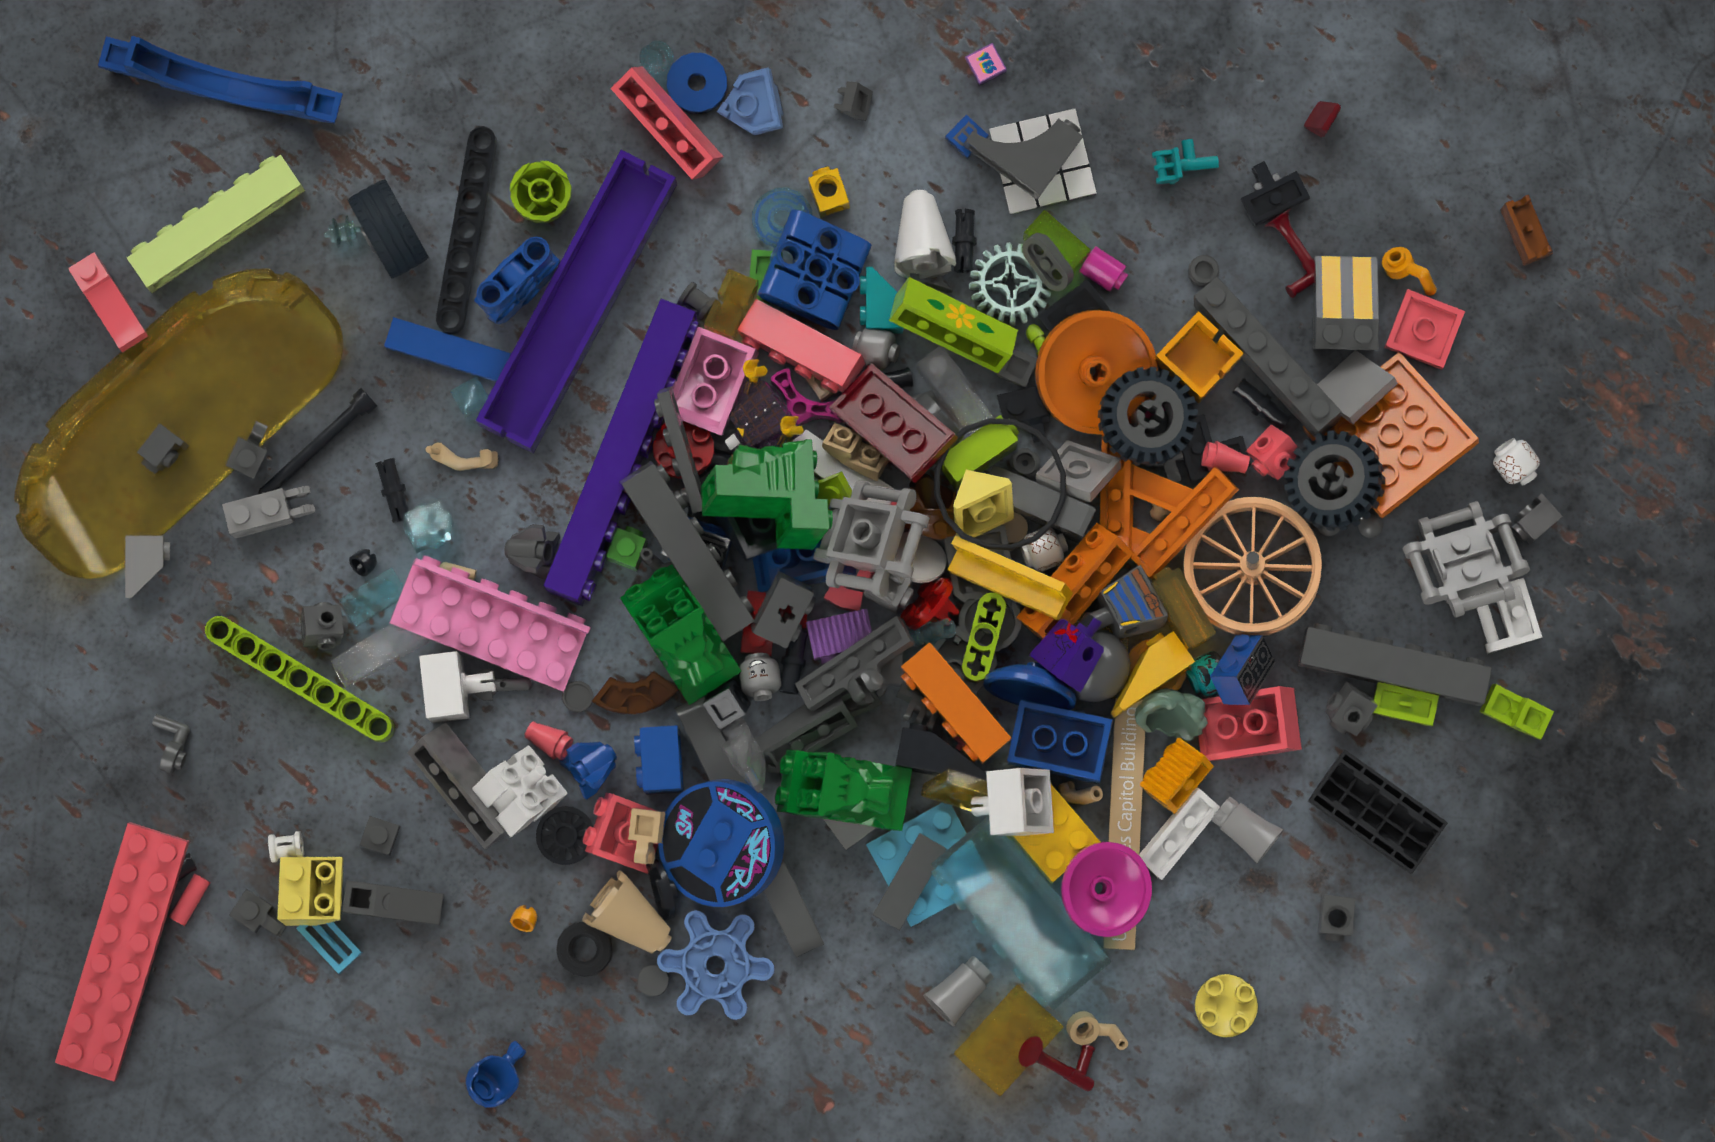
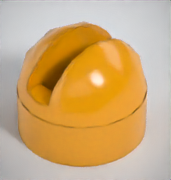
M526 905L519 906L513 912L510 923L520 931L531 932L537 922V912L533 907L526 909Z

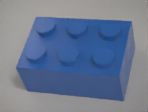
M1020 700L1007 763L1008 765L1021 768L1050 770V774L1100 784L1113 720Z

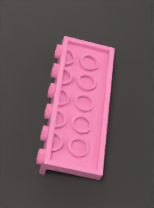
M423 555L422 560L414 559L389 624L564 692L586 634L589 633L591 628L584 625L586 619L568 613L567 618L556 614L557 608L544 602H539L538 606L526 602L528 596L513 590L510 591L509 595L498 591L499 585L489 580L481 579V582L478 583L468 579L470 573L452 567L450 572L440 568L441 562Z

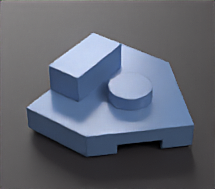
M767 67L739 75L733 84L732 91L725 102H722L717 113L754 136L783 128L781 119L783 110L778 87L774 84L771 69Z

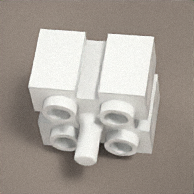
M529 745L514 754L507 762L505 760L491 769L472 788L487 808L493 805L499 815L495 819L510 837L525 829L532 821L535 822L544 816L568 794L553 774L549 777L545 775L544 763Z

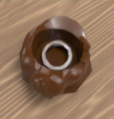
M924 474L916 483L911 481L908 489L916 491V502L910 508V511L924 514L930 518L927 528H923L921 536L936 540L955 536L956 532L943 519L934 496V480L932 477ZM940 484V495L948 516L955 522L953 504L957 494ZM906 523L904 529L910 530L911 524Z

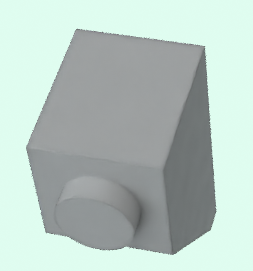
M125 536V598H132L164 567V560L170 561V542H164V536Z

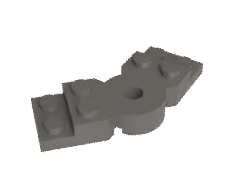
M1005 524L975 537L987 544H1008ZM955 536L944 539L948 568L957 551L951 544ZM990 550L1011 559L1010 550ZM949 572L950 581L953 585V599L962 604L963 607L960 611L958 626L946 628L934 647L970 690L977 695L983 687L984 680L981 682L967 680L962 673V663L979 600L983 595L992 591ZM1004 596L1002 597L1006 602V611L989 673L995 670L998 665L996 654L1007 650L1015 642L1021 628V621L1016 618L1020 613L1017 604ZM991 599L989 604H983V607L987 609V615H993L995 611L1000 612L1001 608L996 606V600ZM980 629L975 634V641L980 646H988L993 641V635L987 629ZM971 648L970 653H976L973 664H967V668L971 669V675L977 676L979 671H985V668L980 666L982 655L989 657L990 652H979Z

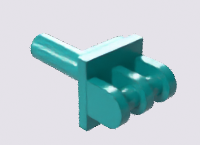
M1193 139L1181 141L1184 159H1180L1178 147H1174L1171 150L1155 151L1152 153V158H1156V165H1154V171H1158L1156 184H1175L1183 177L1182 171L1218 168V156L1196 158Z

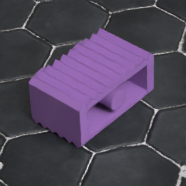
M867 609L806 622L814 661L821 660L822 665L872 632Z

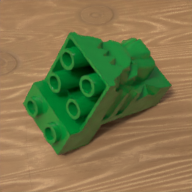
M812 439L782 443V447L765 446L762 449L738 445L729 458L727 465H715L701 485L702 516L775 519L777 548L813 550L826 532L831 529L833 514L831 510H828V499H817L819 483L818 480H814L817 452L813 450Z
M672 564L668 567L659 568L652 574L651 578L641 584L631 586L620 597L622 603L689 705L742 672L721 640V637L714 629L704 609Z
M786 750V755L782 757L780 762V773L783 774L781 786L777 788L775 793V804L778 805L777 812L810 818H823L886 830H903L912 769L867 760H855L852 757H841V755L830 752Z

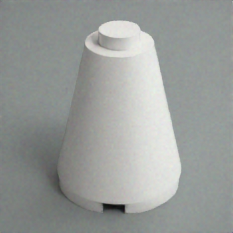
M914 190L904 198L894 260L895 272L905 278H909L910 273L919 274L920 279L936 278L938 275L943 276L951 271V265H956V258L934 196L925 190Z

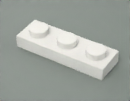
M1196 788L1178 811L1169 817L1139 854L1148 870L1161 880H1163L1220 808L1199 788Z

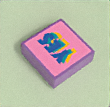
M993 43L965 56V60L979 86L1007 71Z

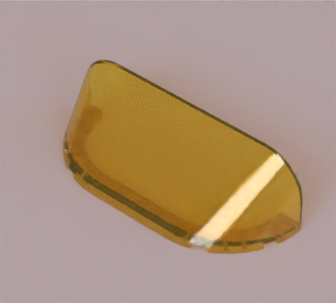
M269 268L250 269L213 280L212 285L214 288L201 295L196 291L189 293L145 329L148 334L147 338L123 353L120 352L74 393L48 420L45 426L50 431L44 437L41 444L33 443L24 459L17 479L14 499L19 505V514L16 515V520L22 534L58 570L73 577L91 579L108 576L125 568L126 535L162 536L234 471V469L225 466V462L237 436L247 440L255 421H258L268 426L259 446L263 445L327 386L335 375L343 353L342 330L331 311L300 278L288 272H285L283 275L275 274ZM160 423L187 443L189 447L187 450L180 447L177 451L179 457L170 468L165 467L163 471L158 470L154 474L141 464L144 458L137 451Z

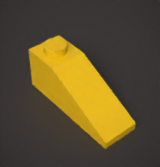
M1174 631L1165 637L1162 633H1159L1146 642L1149 648L1140 655L1111 711V715L1114 718L1195 662Z

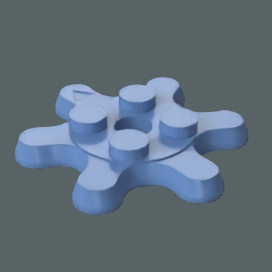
M697 910L691 911L684 920L685 928L690 935L688 946L682 950L665 949L661 951L657 958V965L662 971L679 973L685 979V990L677 1000V1008L682 1014L693 1015L704 1001L714 999L722 1004L727 1017L734 1020L741 1019L747 1012V1004L741 995L743 984L751 979L760 981L770 979L774 973V965L768 958H756L749 955L746 951V940L754 931V922L749 916H736L727 929L717 931L710 927L704 913ZM713 956L722 958L725 967L720 974H712L707 970L706 963L709 958Z

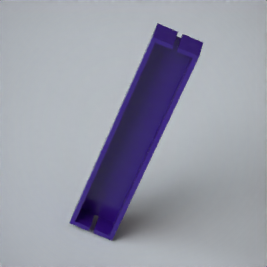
M622 149L620 150L476 418V422L480 427L503 439L506 435L509 442L534 454L677 186L676 177L653 165H650L648 169V176L645 174L647 172L645 161Z
M662 298L660 299L543 585L548 593L583 606L585 600L591 601L597 586L594 583V577L597 571L602 573L607 562L605 550L608 543L612 542L617 528H620L617 523L620 514L626 515L631 503L630 497L619 481L641 468L643 457L649 458L653 450L654 441L652 435L655 428L661 429L665 420L664 416L659 418L654 399H658L657 393L660 389L671 386L674 389L676 376L681 371L688 353L689 344L692 343L700 324L696 318L695 311Z

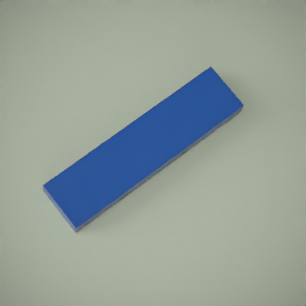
M393 317L384 347L494 382L497 381L511 355L509 352Z

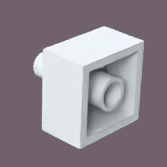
M457 651L419 656L426 718L432 723L470 719L468 694L496 691V684L494 682L482 683L495 681L494 672L466 675L463 657Z
M1014 768L986 771L988 796H974L971 800V805L978 804L983 805V807L971 808L976 817L989 815L990 835L1026 836L1054 833L1050 770Z

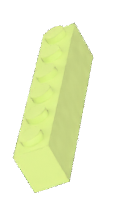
M281 155L276 158L271 156L260 163V169L251 175L249 173L241 175L233 182V187L225 192L220 190L209 197V203L200 209L195 207L187 211L182 216V221L174 226L170 224L163 227L157 232L156 235L158 237L149 243L142 242L131 250L132 254L127 259L151 293L305 191Z

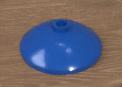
M1028 662L1027 665H1009L993 670L985 676L983 683L984 688L989 693L1015 705H1019L1020 700L1071 710L1076 704V696L1073 690L1050 671L1045 670V667L1040 663Z

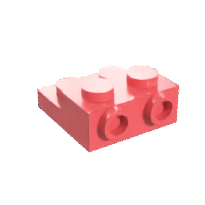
M606 793L604 798L599 797L594 807V814L597 815L594 827L589 826L583 837V844L587 845L585 852L648 874L646 864L634 863L637 841L628 840L632 808L654 809L611 793ZM653 843V847L656 853L658 843Z

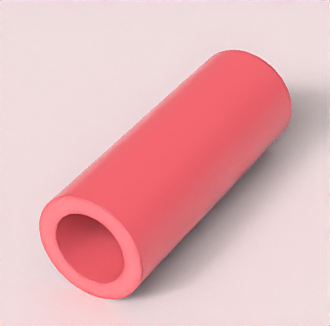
M194 873L169 918L185 926L211 882Z

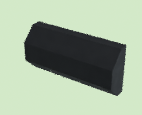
M1346 750L1334 762L1308 800L1309 803L1409 874H1413L1448 824L1444 819Z

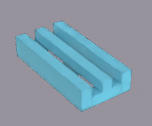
M335 922L326 924L352 951L349 956L320 925L312 926L344 960L339 964L306 929L308 925H299L296 929L338 974H341L348 965L363 953Z

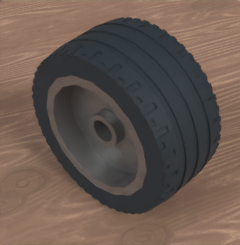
M386 179L368 186L348 199L353 212L362 226L360 228L373 253L376 252L391 279L410 271V269L417 267L429 258Z

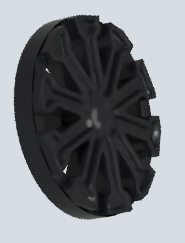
M562 806L550 810L542 817L536 830V842L540 852L548 860L559 865H571L580 862L589 853L585 852L587 845L578 839V837H584L586 830L577 831V829L583 823H587L588 827H593L591 820L586 814L574 807ZM560 812H566L565 823L562 822L559 816ZM573 814L579 815V819L571 825ZM550 817L554 818L557 824L556 827L548 823L547 820ZM547 829L553 832V834L543 836L542 830ZM554 841L548 849H544V842ZM574 844L583 848L584 852L581 855L577 853ZM560 847L559 857H553L552 853ZM567 848L572 855L571 860L565 859Z

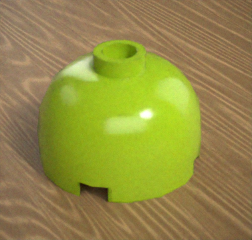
M549 161L527 163L513 176L510 183V198L515 210L523 218L534 223H549L557 220L566 212L571 201L572 187L567 174L558 165Z

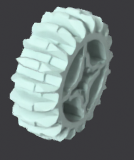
M1008 242L1006 243V252H1002L1000 246L995 245V256H992L986 250L983 252V256L987 262L985 263L978 259L975 261V266L981 271H971L970 277L978 281L969 283V289L979 290V292L971 296L973 302L982 300L977 307L978 311L982 312L989 308L990 310L987 315L993 317L994 314H998V320L1004 322V317H1010V326H1015L1017 316L1020 317L1023 324L1027 323V312L1036 318L1038 311L1034 306L1045 309L1046 302L1040 297L1050 298L1051 291L1043 288L1047 286L1022 253L1023 244L1018 245L1016 252L1012 251V244ZM1005 262V272L1003 275L993 278V280L985 281L987 274L993 267ZM1014 262L1026 266L1032 272L1034 278L1018 274ZM1009 271H1011L1013 282L1019 284V287L1015 285L1012 298L1010 297L1008 286L1002 285V282L1006 283ZM1029 288H1036L1034 295L1028 302L1016 307L1017 295L1020 292L1028 291ZM987 290L1001 293L1006 299L1007 307L993 301Z

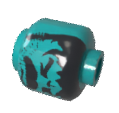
M1210 651L1194 658L1195 662L1189 666V670L1185 671L1193 691L1196 694L1200 692L1206 697L1218 693L1210 676L1221 660V656L1217 652Z

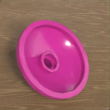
M1099 842L1089 845L1072 858L1064 872L1061 887L1062 901L1070 919L1083 931L1101 937L1121 935L1135 927L1144 917L1149 907L1152 896V882L1149 870L1142 858L1125 845L1114 842ZM1100 882L1102 884V891L1097 893L1095 887Z

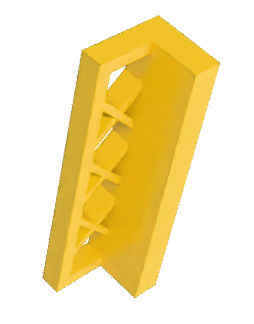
M955 535L951 544L957 551L948 568L950 573L1060 621L1073 594L1064 582Z

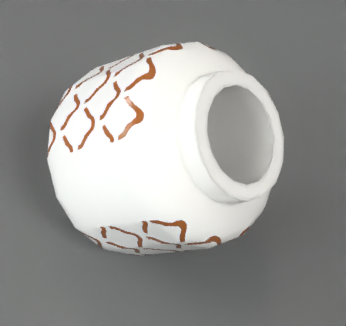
M1512 438L1494 451L1496 456L1493 464L1508 484L1520 482L1523 486L1537 476L1535 470L1538 468L1540 460L1525 440L1516 441L1515 438Z
M1050 528L1036 542L1022 546L1020 549L1027 567H1033L1034 570L1043 572L1063 563V552L1068 551V546L1063 534L1057 535ZM1038 531L1027 534L1024 539L1033 537Z

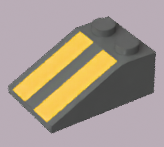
M1315 256L1312 349L1378 350L1377 257Z

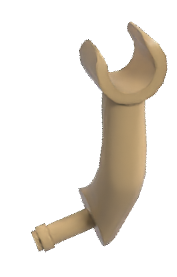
M435 443L432 446L426 447V452L430 454L433 460L457 471L477 468L494 469L498 466L497 451L484 449L480 450V457L461 458L442 443Z

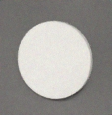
M909 532L902 534L894 562L900 563ZM924 536L920 538L912 564L914 571L912 577L909 578L912 582L926 583L934 581L945 570L947 563L945 552L932 538Z

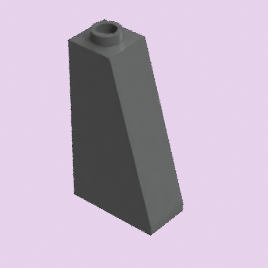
M993 465L990 472L984 470L983 473L1008 478L1011 481L1015 513L1042 527L1051 520L1060 499L1059 492L996 465ZM1066 496L1057 521L1051 528L1057 534L1062 533L1064 537L1079 544L1090 525L1096 508Z

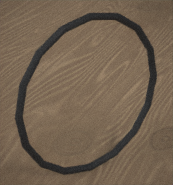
M987 418L961 429L956 434L958 439L951 447L967 432L988 424L1014 425L1034 434L1052 452L1060 473V499L1051 520L1033 537L1014 544H987L965 534L948 516L940 495V470L949 449L939 458L935 466L934 496L943 519L962 539L990 550H1014L1036 542L1056 523L1066 500V472L1057 449L1039 430L1015 419Z

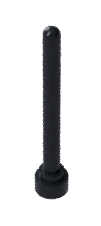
M360 388L352 395L354 399L349 402L351 406L259 489L258 494L280 488L359 414L361 416L366 412L369 414L378 405Z

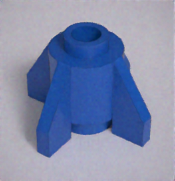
M601 742L576 743L566 749L568 755L563 760H559L560 765L570 771L574 779L580 784V790L586 800L598 792L610 772L616 768L615 760H617V756L608 744L604 745Z

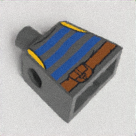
M1141 565L1104 588L1099 593L1097 599L1099 610L1090 613L1102 622L1098 630L1109 626L1118 639L1160 629L1165 626L1168 618L1167 611Z

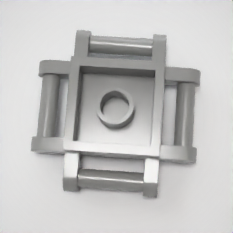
M859 480L855 483L850 498L844 497L843 500L831 499L829 509L833 514L832 527L823 536L820 548H816L813 556L819 562L830 564L826 574L827 586L834 588L845 586L872 591L873 595L884 597L889 590L888 579L890 573L905 578L912 577L914 571L912 564L923 528H927L930 519L924 514L910 511V508L916 502L915 490L908 488L895 490L871 486L869 482ZM868 498L897 502V504L895 506L865 500H867ZM905 524H911L900 563L894 562ZM844 566H852L858 570L875 572L874 578L844 574Z
M1478 501L1469 503L1468 507L1431 519L1428 517L1418 519L1419 529L1424 541L1408 543L1403 547L1405 557L1411 561L1422 589L1420 595L1425 605L1445 600L1446 604H1449L1454 617L1457 618L1465 615L1466 611L1494 602L1515 600L1514 589L1509 580L1527 574L1530 571L1527 560L1522 558L1510 528L1512 522L1508 514L1498 515L1492 520L1485 522ZM1472 519L1474 526L1435 537L1433 534L1434 530ZM1499 532L1511 561L1510 566L1503 567L1499 551L1492 536L1493 533ZM1422 555H1428L1439 583V588L1433 586Z

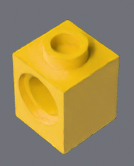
M824 167L812 173L813 176L808 178V182L820 218L850 208L838 168L830 170V167ZM825 184H832L837 189L836 193L830 197L823 196L819 190Z

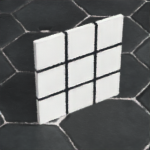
M1076 109L990 128L991 140L1003 143L1027 141L1048 130L1058 118L1063 122L1067 119L1080 129ZM1083 138L1038 200L1000 173L1010 214L1096 194Z

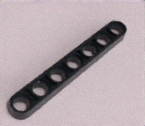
M485 126L474 128L468 137L436 313L438 327L442 332L450 335L460 332L465 324L497 147V139L494 132ZM485 133L491 137V143L487 148L479 149L474 145V139L478 134ZM472 164H483L486 167L485 175L479 179L472 178L469 175V168ZM468 193H477L480 196L481 201L477 207L467 208L463 204V199ZM469 222L475 226V232L472 237L462 238L458 234V228L462 223ZM465 252L469 255L470 261L466 267L458 268L453 265V257L456 253ZM453 282H460L464 285V293L458 298H452L447 293L448 286ZM447 312H455L459 316V322L453 328H447L442 324V317Z

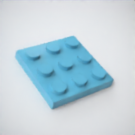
M949 800L904 823L902 831L891 830L866 844L888 887L919 833L947 848L906 919L910 927L993 883Z

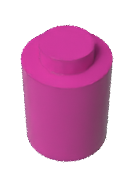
M1097 246L1094 247L1079 270L1080 273L1109 292L1113 288L1119 290L1128 277V274L1124 272L1127 266Z

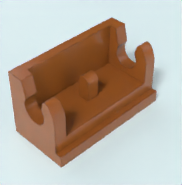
M1525 195L1516 202L1513 200L1506 202L1500 210L1523 266L1551 256L1553 254L1552 248L1547 241L1530 196Z

